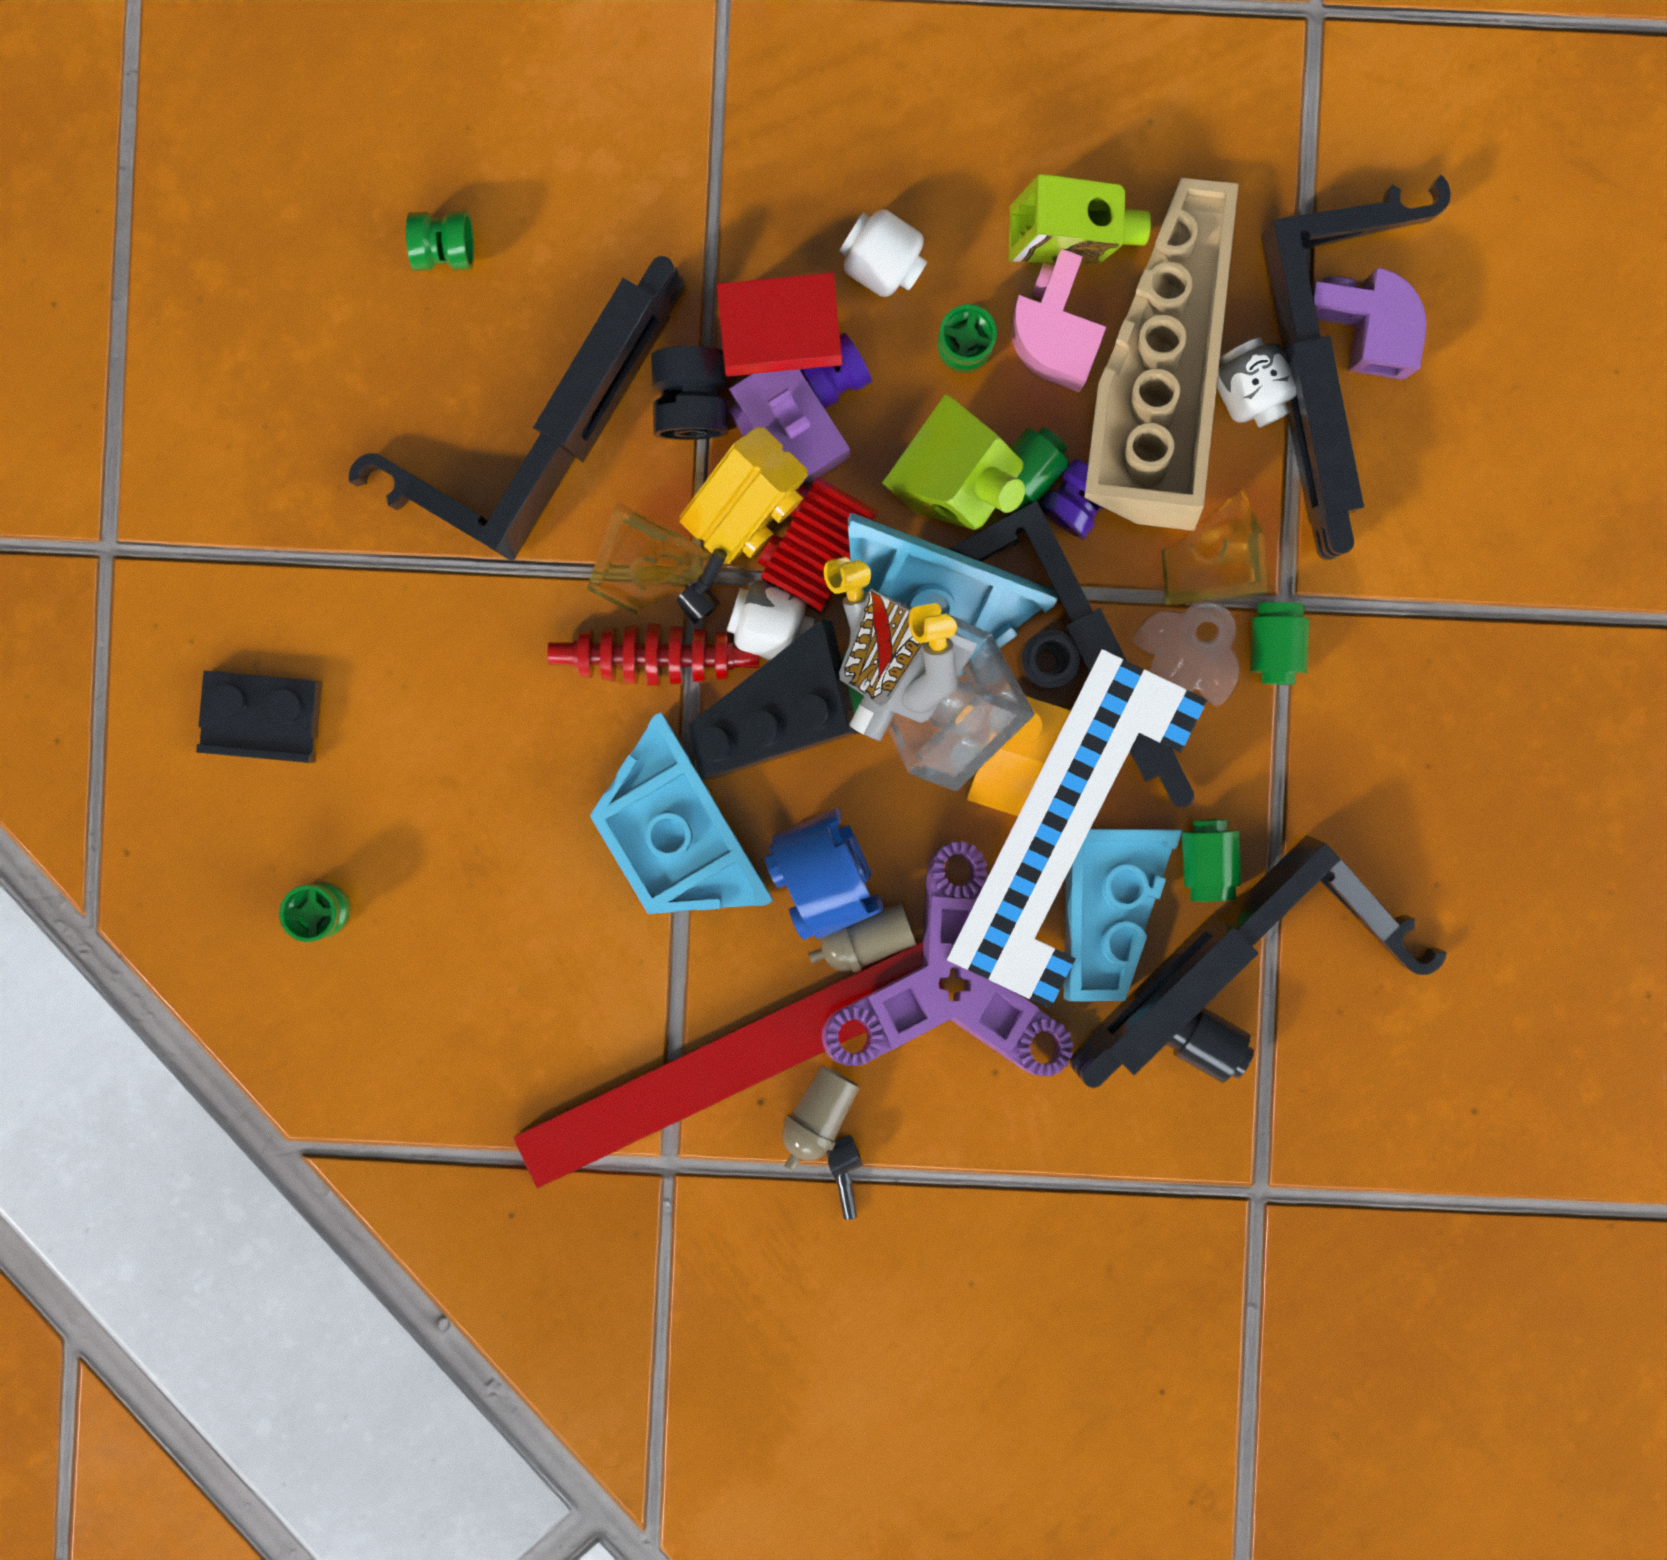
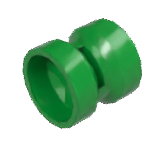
M467 210L449 211L444 217H432L428 212L408 213L406 218V245L409 262L414 271H431L437 264H448L453 270L473 268L474 237L471 218Z
M971 304L954 307L945 315L939 329L937 351L946 367L955 372L970 373L979 370L987 363L992 354L997 336V328L993 317L987 310Z
M318 882L295 887L288 892L280 904L279 918L281 926L289 936L297 941L312 942L333 936L341 931L349 920L351 909L349 899L341 888L333 883Z

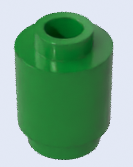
M1042 427L1038 432L1026 428L1010 447L1023 461V470L1017 479L1021 480L1025 486L1023 501L1014 512L1036 501L1039 502L1070 465L1064 456V453L1068 450L1067 445L1055 433L1045 427Z
M1291 602L1258 603L1257 617L1251 618L1249 672L1261 674V684L1296 685V674H1308L1310 619L1304 617V604Z
M1228 819L1193 820V831L1182 832L1184 887H1190V901L1218 902L1236 900V886L1242 885L1240 830H1228Z

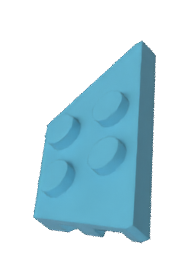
M850 513L848 518L851 562L860 560L868 565L871 571L870 582L866 587H863V591L869 592L870 589H873L911 607L938 603L942 609L941 614H948L955 620L957 625L956 632L977 644L973 654L957 676L958 678L962 679L979 666L987 653L994 649H1000L1017 636V628L1041 609L1045 613L1054 607L1058 599L1055 590L854 513Z
M662 712L652 717L648 728L632 753L628 755L617 772L613 783L590 814L593 823L648 914L684 910H710L752 905L764 906L773 902L774 898L703 779H701L700 774Z

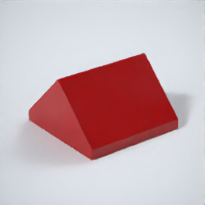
M834 272L717 284L726 377L842 365Z

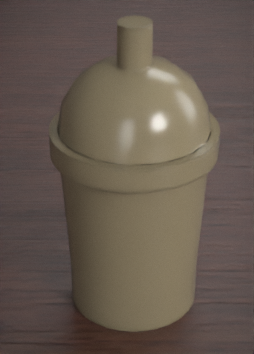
M900 902L883 908L884 911L821 938V948L808 953L811 963L826 959L829 966L835 970L844 972L852 970L855 973L861 971L862 967L916 946V940L903 903Z
M820 1066L814 1079L791 1114H787L783 1120L785 1125L782 1130V1141L785 1148L791 1153L784 1165L786 1168L794 1171L801 1159L805 1161L817 1160L824 1156L828 1150L832 1151L836 1144L835 1138L861 1088L859 1085L829 1067Z

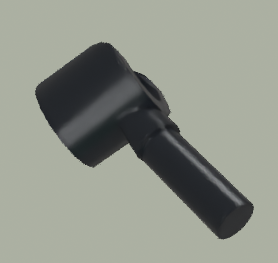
M714 549L702 575L677 598L678 605L694 624L698 623L703 616H709L721 605L719 600L710 591V588L713 586L727 557L726 552L722 549Z
M848 1135L837 1140L832 1151L828 1150L826 1152L829 1169L838 1185L842 1214L845 1220L857 1217L852 1182L848 1172L863 1166L857 1146L852 1136Z

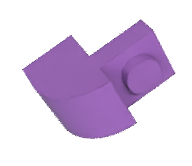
M1377 268L1363 281L1362 289L1357 288V281L1345 277H1326L1322 282L1317 281L1311 287L1317 320L1355 326L1348 371L1405 380L1420 369L1426 335V315L1420 297L1405 279L1386 269Z

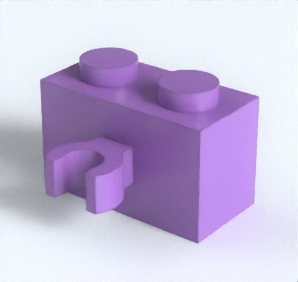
M799 369L752 374L729 389L735 405L728 409V413L741 434L745 436L757 426L765 427L783 445L782 450L784 452H790L808 469V476L802 483L805 486L814 482L817 477L825 475L850 459V448Z

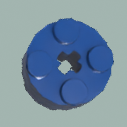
M836 807L773 835L772 844L769 845L771 854L764 856L767 869L775 885L778 888L787 885L795 903V906L789 908L790 916L798 934L803 940L811 936H815L819 940L884 911L879 894L869 897L870 894L865 882L869 881V877L873 874L850 825L840 829L837 827L841 824L840 819L842 815L839 808Z

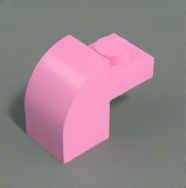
M1061 249L1054 266L1043 262L1031 295L1042 299L1041 302L1019 295L1012 314L1011 337L1016 353L1031 372L1049 382L1080 392L1088 378L1106 327L1063 311L1083 256Z

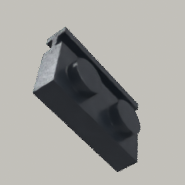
M203 671L198 726L201 727L200 744H197L196 753L315 763L314 744L315 738L318 736L322 682Z

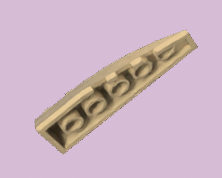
M1181 178L1156 239L1147 267L1144 269L1136 289L1135 297L1126 319H1124L1116 339V344L1098 384L1084 498L1136 524L1195 531L1204 507L1238 183Z

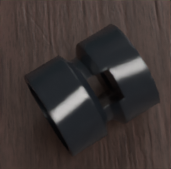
M676 346L654 351L651 354L652 386L661 392V397L653 402V434L656 437L670 440H706L727 435V401L718 396V391L727 385L723 350L706 346Z

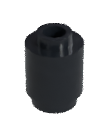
M1058 630L1041 631L1028 639L1021 647L1017 660L1018 670L1021 677L1030 686L1040 690H1052L1067 684L1074 678L1080 666V652L1074 640L1066 633ZM1042 651L1050 652L1056 660L1055 668L1049 673L1040 671L1036 665V656Z
M1205 1007L1166 1044L1174 1049V1056L1221 1083L1226 1082L1231 1076L1237 1079L1240 1078L1247 1070L1254 1055V1049L1249 1046L1250 1033Z

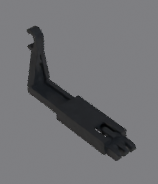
M1442 175L1435 179L1428 189L1433 198L1432 205L1412 209L1405 207L1400 201L1402 190L1392 184L1386 190L1382 203L1273 220L1261 235L1283 351L1287 357L1289 367L1292 369L1296 387V396L1286 402L1290 410L1287 416L1308 521L1312 526L1317 554L1324 560H1331L1341 556L1353 548L1354 538L1349 514L1364 508L1331 338L1330 336H1320L1303 250L1434 220L1446 209L1451 196L1449 184Z
M658 256L651 262L638 285L622 278L533 426L540 435L489 520H486L483 516L378 454L369 453L359 457L350 468L349 482L357 487L365 485L373 471L383 470L391 475L395 481L393 490L386 495L388 506L399 510L411 500L513 562L575 458L584 463L668 323L669 315L685 289V281L672 261L666 256Z
M1037 501L949 548L951 551L982 562L1020 543L1018 535L1026 533L1072 622L1066 625L1089 673L1102 649L1126 660L1101 609L1092 610ZM1138 733L1129 752L1144 781L1146 782L1158 776L1173 804L1182 808L1191 805L1195 797L1194 791L1172 748Z
M1306 835L1221 919L1212 914L1125 1001L1092 1031L1093 1035L1073 1053L1072 1058H1070V1066L1085 1085L1091 1088L1102 1085L1122 1064L1135 1075L1259 954L1252 946L1319 881L1383 945L1401 966L1413 973L1427 975L1435 972L1444 963L1447 952L1439 948H1427L1423 957L1415 959L1403 945L1405 934L1415 928V918L1409 915H1401L1393 919L1325 842Z

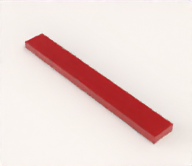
M922 940L917 942L916 946L879 960L863 968L861 971L835 981L515 1134L513 1140L536 1188L538 1189L825 1052L822 1043V1030L829 1016L848 1004L922 967ZM939 980V989L945 990L941 980ZM851 1019L841 1025V1029L838 1031V1041L842 1044L865 1033L866 1030L859 1021Z

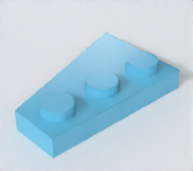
M1089 830L1065 877L1064 953L1076 959L1064 981V999L1068 1001L1126 1000L1147 938L1145 929L1155 899H1160L1166 881L1163 875L1172 849L1177 848L1182 830Z

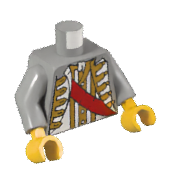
M847 557L828 561L824 566V578L828 588L835 594L847 593L842 602L850 627L849 647L839 671L840 680L864 695L849 724L850 727L870 738L881 741L895 713L920 723L929 720L937 706L955 692L958 684L957 676L973 654L977 644L956 632L957 625L955 620L948 614H941L942 609L938 603L911 607L873 589H870L869 592L863 591V587H866L871 579V571L868 565L860 560L851 562Z

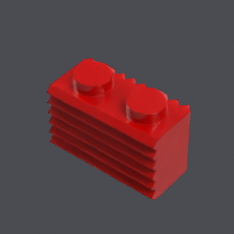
M817 477L812 488L804 484L799 487L797 492L803 499L788 515L794 519L783 538L776 534L770 538L757 564L765 568L761 575L762 580L799 598L806 603V607L822 614L833 595V592L825 582V564L830 560L847 557L851 560L848 532L850 513L875 521L878 511L822 478Z

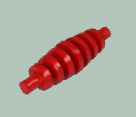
M648 624L646 643H640L638 625L625 626L623 643H617L616 628L612 627L602 629L600 643H594L593 630H584L579 632L578 639H574V642H548L547 648L549 665H573L574 668H578L580 677L592 678L594 665H600L602 680L615 681L617 666H623L624 682L637 685L639 666H645L647 686H660L662 666L669 667L670 685L683 684L684 667H692L693 683L706 681L707 667H715L716 680L728 679L729 670L734 671V668L760 667L759 655L738 649L734 642H729V633L717 632L716 645L707 644L706 630L694 629L692 644H685L684 628L673 625L670 628L669 644H662L661 624Z

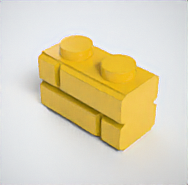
M757 426L731 446L679 516V522L697 540L703 539L705 541L704 547L711 553L716 548L726 552L727 557L723 564H730L742 553H745L750 559L754 557L774 535L767 527L773 519L778 523L782 522L803 499L796 490L807 478L808 469L790 452H784L782 450L783 445L765 427Z

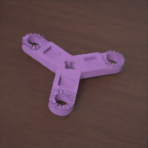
M963 841L948 843L936 849L929 858L926 876L922 967L848 1004L829 1016L822 1030V1043L825 1051L834 1061L849 1066L866 1064L880 1055L951 1020L1031 1075L1053 1076L1062 1072V1069L1068 1066V1061L1073 1055L1071 1053L1073 1042H1071L1069 1031H1066L1062 1024H1059L1043 1013L1037 1006L1018 993L947 960L986 882L988 873L986 872L987 862L984 861L982 852H979L973 844L970 845ZM952 854L963 857L970 867L969 879L961 887L953 886L944 877V862ZM950 968L955 969V978L964 980L965 984L964 991L954 993L953 1001L949 1000L947 990L939 989L940 978L949 977ZM851 1019L859 1021L864 1026L867 1034L866 1043L863 1048L853 1054L844 1051L843 1047L840 1046V1041H838V1031H840L841 1025ZM1040 1031L1050 1034L1055 1043L1053 1057L1044 1064L1038 1063L1037 1060L1033 1059V1055L1030 1054L1031 1048H1029V1044L1032 1043L1030 1041L1031 1038H1034L1035 1033Z

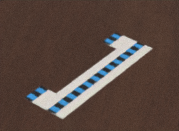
M1102 649L947 960L1047 1008H1051L1076 958L1036 940L1035 937L1138 733L1182 752L1208 700Z

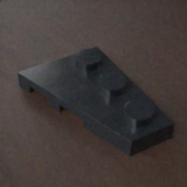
M821 619L689 724L701 779L722 777L859 733L849 725L855 713L848 685L840 680L839 671L842 666V660L832 621Z

